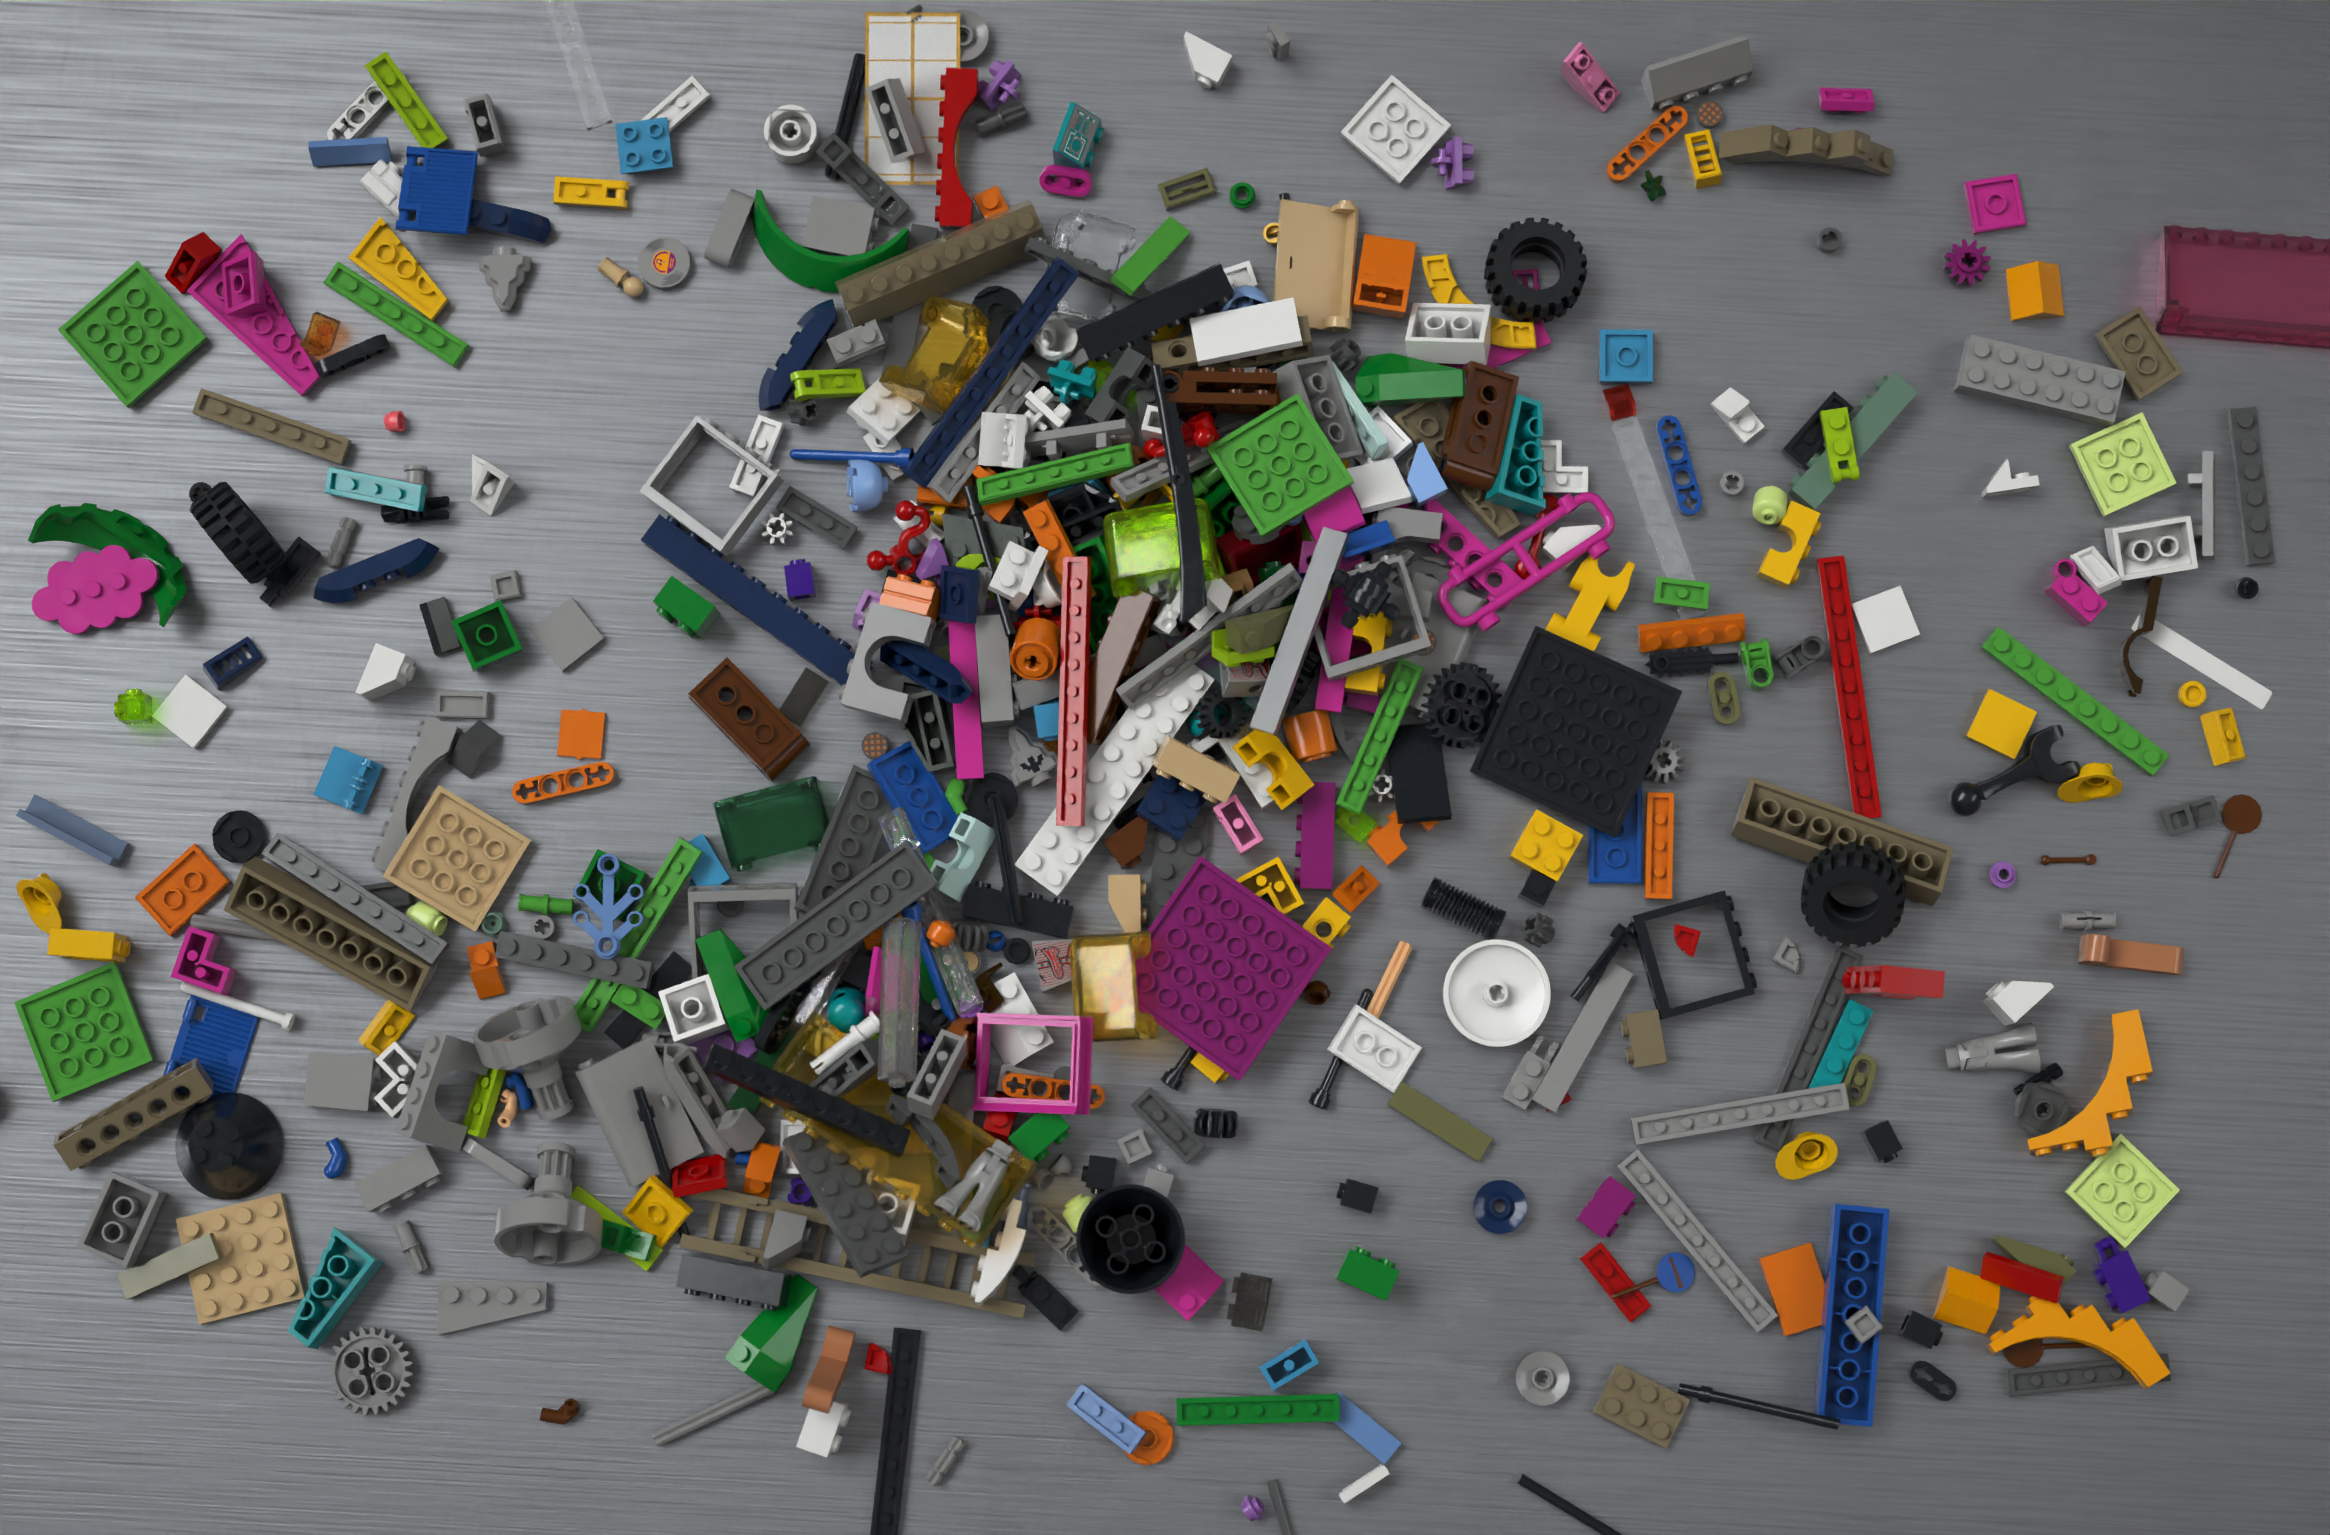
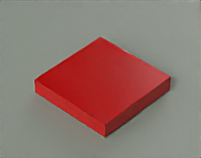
M720 1154L687 1160L673 1167L672 1191L674 1198L728 1187L727 1159Z

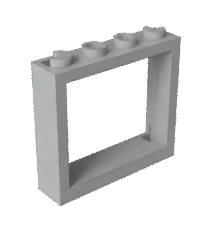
M696 415L640 489V492L725 556H728L784 480L778 475L780 470L767 461L764 465L757 459L760 455L748 446L745 450L737 445L740 440L728 431L723 435L717 430L719 425L712 419L707 417L703 420ZM704 432L768 478L723 540L659 493Z
M1385 555L1380 558V562L1384 561L1392 567L1391 571H1398L1419 639L1332 666L1318 622L1314 637L1329 682L1431 650V643L1402 555ZM1369 561L1355 565V570L1348 571L1347 573L1350 574L1349 577L1353 579L1357 571L1364 575L1366 570L1374 574L1373 570L1380 562L1370 564ZM1333 583L1330 590H1333V589H1336V588H1339V587Z
M797 882L690 886L687 893L692 979L708 974V971H703L702 955L696 942V938L701 937L699 902L789 899L791 925L799 919V912L794 910L798 899Z

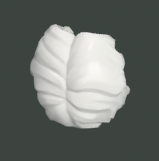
M1054 314L1048 317L1031 341V344L1040 357L1057 363L1062 359L1066 360L1074 353L1078 346L1079 337L1075 331L1076 329L1069 327L1062 318Z

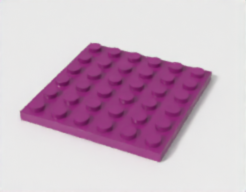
M1199 856L1112 980L1108 989L1240 1081L1333 948L1202 856Z

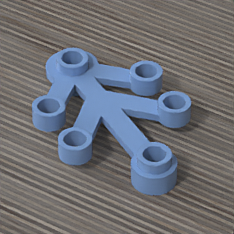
M604 854L597 862L598 870L603 874V905L591 894V890L587 885L578 884L573 890L574 896L579 900H583L602 920V932L590 922V916L585 911H577L573 915V922L575 925L582 927L595 940L594 950L599 957L612 959L621 950L620 941L634 927H640L644 922V917L640 912L632 911L627 915V921L613 932L614 920L634 901L643 898L644 889L638 884H632L629 886L627 893L614 905L615 874L620 869V862L616 856ZM609 860L614 862L612 870L605 869V863ZM580 887H585L587 890L584 897H579L577 894ZM635 887H638L641 891L638 897L631 895V891ZM579 914L586 916V921L583 924L577 922ZM634 914H638L640 917V921L637 924H632L630 920ZM606 941H611L613 945L609 951H605L603 948V944Z

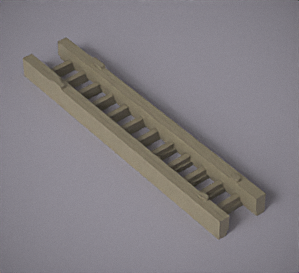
M724 1189L690 1195V1197L714 1201V1206L708 1218L707 1238L682 1234L679 1245L681 1248L763 1264V1256L775 1211L780 1210L808 1216L807 1221L820 1223L812 1260L793 1256L775 1266L777 1268L1024 1318L1026 1304L1006 1301L1012 1270L1002 1285L996 1290L995 1298L990 1297L981 1306L974 1305L975 1298L970 1297L974 1281L979 1282L982 1271L977 1270L981 1254L986 1255L988 1249L999 1251V1248L995 1247V1245L989 1244L987 1248L961 1242V1238L910 1228L905 1244L906 1250L908 1242L923 1245L916 1282L900 1279L904 1261L893 1265L891 1277L872 1273L860 1278L855 1269L846 1267L848 1257L843 1248L838 1266L820 1262L827 1225H829L820 1209ZM722 1203L741 1207L733 1244L715 1240ZM748 1209L767 1212L759 1249L741 1246ZM934 1247L950 1250L942 1287L927 1284ZM1020 1251L1015 1264L1034 1268L1037 1254ZM961 1253L976 1256L969 1293L953 1290Z

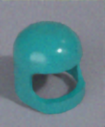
M843 987L835 989L828 1001V1020L830 1025L836 1031L850 1033L849 1029L853 1024L858 1025L866 1019V997L854 988ZM845 993V995L834 1000L838 994Z

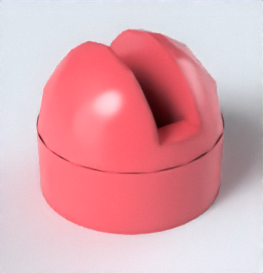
M392 411L385 415L383 422L387 430L391 432L404 431L405 416L402 411Z

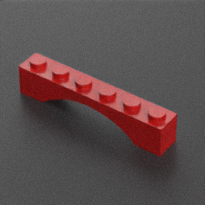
M946 67V75L941 74L940 90L945 91V101H940L939 117H944L943 127L938 129V143H943L942 153L937 154V169H942L941 180H936V195H940V206H935V222H939L941 229H960L972 224L973 202L965 192L958 178L955 166V144L963 118L978 99V69Z

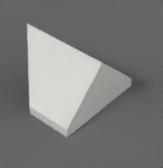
M472 454V496L470 502L491 516L515 482L489 462Z

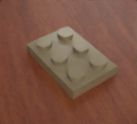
M2141 307L2136 308L2094 335L2115 369L2126 371L2124 382L2136 401L2141 400L2183 373V370Z
M1616 1363L1593 1412L1667 1449L1690 1399Z

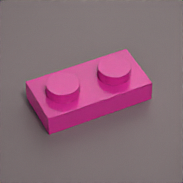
M1819 87L1818 99L1821 110L1828 112H1837L1839 110L1853 111L1856 113L1873 111L1874 98L1872 89Z

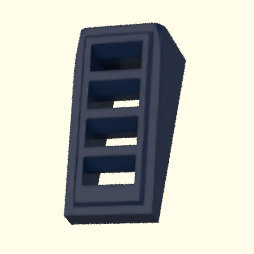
M247 636L203 663V670L216 689L219 690L254 666L263 657ZM245 647L252 658L247 660L241 649ZM234 654H236L242 662V664H240L239 666L232 657ZM227 660L233 668L231 671H228L223 664L224 661ZM216 667L223 673L221 677L214 670Z

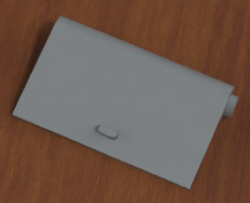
M1415 571L1411 580L1412 588L1414 590L1432 592L1429 622H1424L1426 629L1435 635L1437 643L1434 651L1426 656L1414 655L1404 658V660L1424 668L1408 706L1415 708L1419 713L1418 717L1429 722V719L1422 718V715L1428 712V709L1421 707V704L1428 702V698L1424 697L1423 693L1431 692L1427 683H1436L1433 677L1434 674L1443 676L1441 668L1450 669L1451 663L1459 665L1460 662H1464L1479 625L1459 627L1453 624L1437 600V592L1443 582ZM1453 588L1448 593L1450 603L1462 617H1467L1488 604L1487 601L1458 588ZM1396 618L1393 624L1392 636L1387 638L1385 647L1390 648L1409 642L1410 636L1416 631L1414 621ZM1398 661L1382 665L1381 673L1386 674L1384 690L1379 689L1378 693L1384 694ZM1444 698L1443 702L1447 704L1448 699Z
M650 1037L603 1060H593L592 1057H589L577 1064L579 1068L574 1072L630 1187L647 1181L653 1174L655 1176L660 1174L644 1123L640 1121L637 1113L639 1107L633 1089L637 1087H644L648 1103L653 1106L656 1116L654 1122L669 1169L704 1152L686 1112L667 1078L665 1068Z

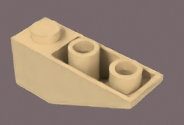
M1140 874L1108 875L1109 905L1132 948L1135 949L1145 935L1141 934V924H1146V908H1141V897H1146V881H1141Z

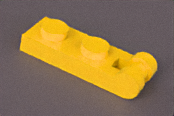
M555 176L553 203L555 205L627 210L628 201L625 199L626 192L629 191V182ZM608 190L616 191L615 198H608Z

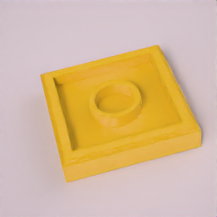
M1988 689L1965 737L2009 759L2015 760L2037 711Z
M653 1174L622 1213L641 1231L657 1235L655 1243L662 1249L688 1218L693 1209L680 1197L674 1198L673 1191Z

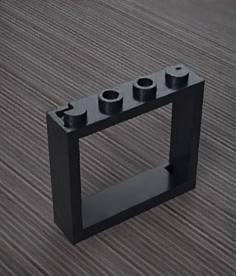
M1725 890L1630 917L1655 1008L1658 1009L1660 1020L1755 994L1754 988H1757L1756 979L1753 972L1749 973L1746 964L1750 962L1746 947H1741L1739 937L1742 936L1741 927L1738 921L1733 920L1731 911L1735 910L1734 903L1730 895L1726 896ZM1718 901L1743 989L1670 1009L1645 921Z

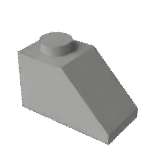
M780 1210L775 1211L763 1256L764 1270H770L801 1252L803 1242L808 1243L811 1234V1227H807L808 1216Z

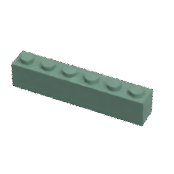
M1895 372L1889 378L1884 375L1874 386L1878 391L1872 397L1868 394L1858 404L1861 410L1855 417L1852 414L1849 415L1857 462L1918 393L1917 390ZM1826 450L1821 456L1816 452L1806 464L1809 467L1808 471L1804 475L1799 472L1789 483L1793 488L1788 494L1799 504L1812 510H1816L1839 484H1832ZM1847 462L1838 463L1840 469L1848 468Z

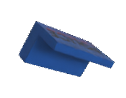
M1385 520L1347 533L1350 538L1345 548L1343 559L1346 564L1396 547L1395 538L1392 536L1388 521Z

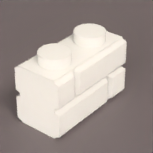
M381 159L360 180V183L390 212L399 218L398 205L402 177L399 175L402 171L391 161L386 164Z

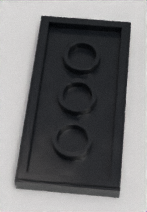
M1427 723L1399 725L1388 750L1398 824L1451 820L1452 814L1442 745L1438 742V738L1430 735L1433 729L1426 728L1425 725Z

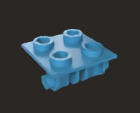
M667 117L615 124L621 175L673 168L674 158L671 153Z
M334 746L313 795L363 815L383 765Z

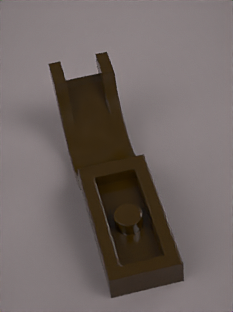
M2151 576L2146 580L2137 630L2121 643L2117 653V666L2127 694L2131 697L2141 694L2143 679L2138 677L2130 667L2128 659L2129 648L2137 636L2153 631L2163 579L2161 577Z

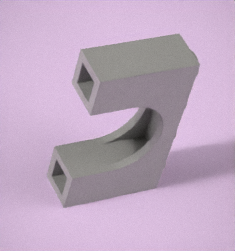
M1396 507L1378 510V513L1373 512L1371 525L1387 520L1396 544L1404 541L1439 544L1443 513ZM1390 549L1372 554L1371 564L1380 562V558L1385 556ZM1384 579L1383 581L1389 585L1386 591L1391 593L1387 603L1391 604L1392 602L1401 611L1397 618L1413 620L1403 588L1393 584L1389 579ZM1413 589L1423 622H1429L1432 592Z
M871 602L870 607L866 608L863 614L862 622L864 627L862 634L859 633L855 640V649H857L855 657L850 659L848 663L847 674L849 676L847 683L842 685L839 693L840 704L851 710L906 724L914 699L909 694L876 685L871 676V660L878 648L891 641H904L929 648L937 623L927 616Z
M430 1029L420 1061L415 1070L413 1081L407 1092L401 1115L398 1118L395 1133L458 1153L460 1152L468 1127L443 1119L435 1106V1094L440 1081L453 1070L466 1069L486 1076L489 1068L483 1066L474 1043Z

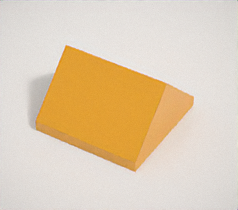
M2035 261L2005 270L2011 321L2064 317L2058 264Z
M1948 1266L1933 1318L1986 1334L1998 1311L2000 1285L1981 1279L1978 1275Z

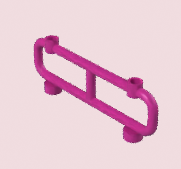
M1583 492L1575 497L1568 493L1557 501L1558 508L1464 569L1460 565L1452 568L1447 573L1449 579L1439 587L1437 592L1439 605L1448 619L1459 627H1470L1478 624L1482 631L1485 632L1501 621L1495 612L1496 610L1587 551L1593 560L1607 553L1611 547L1605 539L1613 533L1615 518L1604 500L1592 492ZM1583 503H1592L1605 521L1604 527L1539 569L1522 543L1563 516L1572 513ZM1511 550H1514L1531 576L1467 617L1460 616L1448 599L1449 591L1460 586L1471 576Z

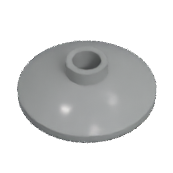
M960 9L950 12L960 13V34L965 33L968 35V39L965 42L960 41V62L971 61L983 53L988 44L989 32L985 21L980 15L970 10Z
M1537 1351L1529 1354L1520 1362L1515 1379L1518 1391L1523 1398L1532 1404L1546 1406L1556 1403L1565 1395L1570 1383V1374L1565 1362L1559 1356L1547 1351ZM1539 1373L1546 1374L1547 1380L1544 1383L1537 1381Z

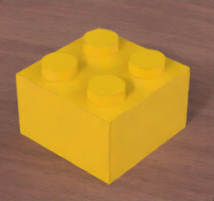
M1536 809L1508 859L1557 883L1583 835Z

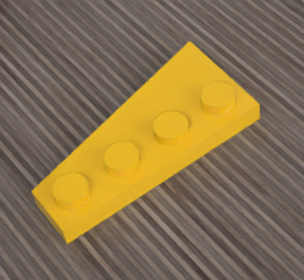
M381 217L348 257L353 263L432 322L449 302Z

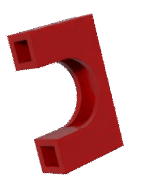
M1888 965L1846 967V972L1842 976V986L1845 988L1844 994L1903 1000H1913L1915 997L1940 999L1943 998L1945 971Z

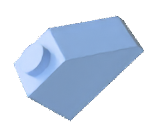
M1423 442L1417 446L1406 481V486L1412 496L1411 503L1415 502L1417 507L1445 494L1448 489Z

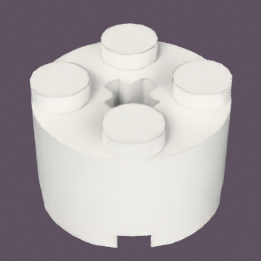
M784 105L777 108L778 110L769 115L764 125V136L770 152L776 159L788 164H798L810 160L819 143V133L813 117L804 108L797 105ZM791 131H795L796 135H793V138H788L787 135H790Z

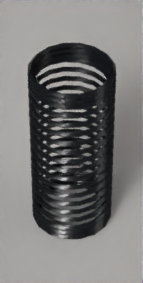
M1434 877L1420 907L1431 911L1435 904L1432 911L1435 913L1441 903L1437 915L1441 913L1444 907L1441 917H1444L1448 910L1445 919L1449 918L1454 909L1450 922L1458 911L1454 924L1457 923L1461 916L1458 923L1459 926L1467 915L1463 928L1466 927L1472 915L1467 930L1470 929L1475 920L1471 932H1474L1480 921L1475 932L1478 934L1485 921L1480 936L1483 935L1489 924L1484 938L1493 940L1504 920L1506 910L1504 911L1501 908L1498 910V906L1494 908L1493 904L1489 907V902L1485 905V900L1481 902L1479 898L1476 901V896L1472 899V894L1468 896V892H1465L1463 895V890L1459 893V888L1455 890V886L1451 887V884L1446 886V881L1442 884V879Z

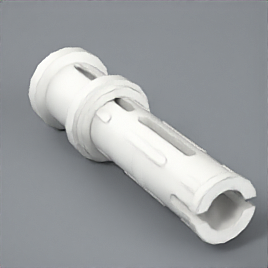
M871 1010L866 1019L858 1025L853 1024L850 1027V1033L809 1064L815 1069L823 1063V1065L815 1070L820 1076L858 1043L869 1040L879 1031L884 1032L887 1029Z

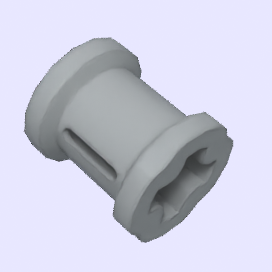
M406 465L403 467V471L406 472V481L425 485L427 466Z

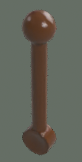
M2092 854L2086 857L2056 858L2043 855L2040 858V862L2045 866L2050 863L2083 862L2087 865H2093L2096 862V857Z

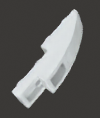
M1012 1199L1010 1206H1004L1001 1221L1006 1222L1004 1231H998L995 1241V1247H998L999 1251L988 1249L986 1255L981 1254L977 1270L982 1271L980 1281H974L970 1296L975 1298L974 1305L981 1306L1002 1285L1016 1263L1026 1236V1230L1017 1228L1022 1201Z

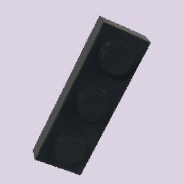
M1833 391L1782 449V452L1802 468L1824 443L1820 412L1847 407L1849 414L1854 407Z

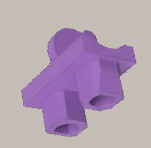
M995 60L989 70L990 74L994 77L990 83L984 80L978 82V96L986 107L993 112L1001 102L1005 104L1009 97L1015 101L1020 97L1016 88L1020 84L1018 79L1021 77V74L1014 67V63L1009 60L1006 63Z
M1453 137L1452 141L1444 143V149L1438 150L1439 157L1431 159V166L1439 168V176H1445V189L1450 190L1459 185H1468L1474 180L1473 170L1462 168V160L1469 161L1472 159L1473 145L1462 142V137Z

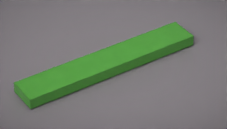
M338 261L323 282L335 292L454 368L457 367L470 347L464 341Z
M1129 442L976 479L979 502L981 506L1126 472L1135 467L1132 445Z
M1404 659L1398 660L1335 805L1358 815L1361 814L1424 668Z

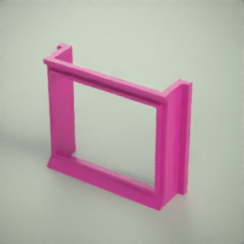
M977 1013L975 1097L972 1110L1090 1115L1094 1017ZM991 1024L1072 1027L1070 1100L988 1097Z

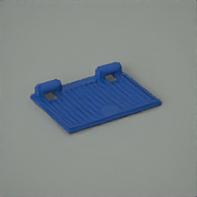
M407 146V163L404 165L398 205L399 218L396 220L395 229L400 232L419 231L467 235L478 152ZM418 157H424L423 166H417ZM410 212H416L415 221H409Z
M191 995L187 1001L182 1016V1024L163 1076L177 1069V1067L198 1058L214 1083L211 1096L226 1092L235 1093L259 1017ZM197 1006L206 1008L202 1021L194 1019ZM183 1086L176 1089V1091L185 1094L190 1091L187 1087Z

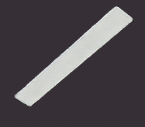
M2139 616L2132 626L2133 631L2137 630ZM2157 620L2154 621L2153 631L2141 635L2260 709L2265 707L2272 695V691Z

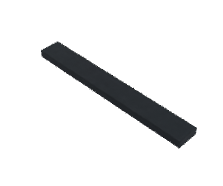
M894 1327L890 1357L892 1374L888 1375L870 1535H898L921 1330Z

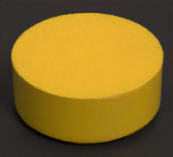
M2197 681L2186 682L2178 691L2180 703L2187 708L2200 706L2204 703L2207 695L2205 687Z

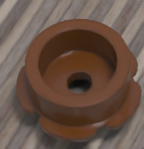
M1322 981L1309 982L1304 990L1306 1000L1313 1005L1324 1004L1331 994L1328 986Z

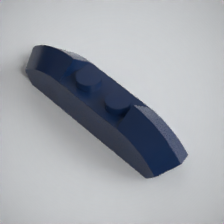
M472 199L468 229L537 244L543 243L552 231L549 218L521 209Z
M833 299L814 306L801 317L797 325L802 328V331H797L790 341L791 348L787 354L782 353L775 364L778 368L776 370L767 368L759 390L760 411L782 409L795 389V384L791 383L790 374L795 371L807 370L812 363L815 353L823 346L838 323Z
M417 538L319 577L315 586L314 599L329 603L349 602L358 599V590L366 592L375 588V584L383 580L386 582L397 580L403 572L407 579L425 569L434 559L440 548Z
M891 641L880 647V661L949 703L961 704L972 694V686L969 680L953 664L928 649L904 641Z

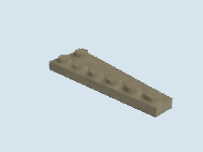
M1442 400L1416 403L1393 416L1392 420L1410 438L1416 449L1418 444L1424 443L1438 469L1450 412ZM1443 478L1496 539L1503 537L1521 525L1512 509L1485 500L1487 492Z

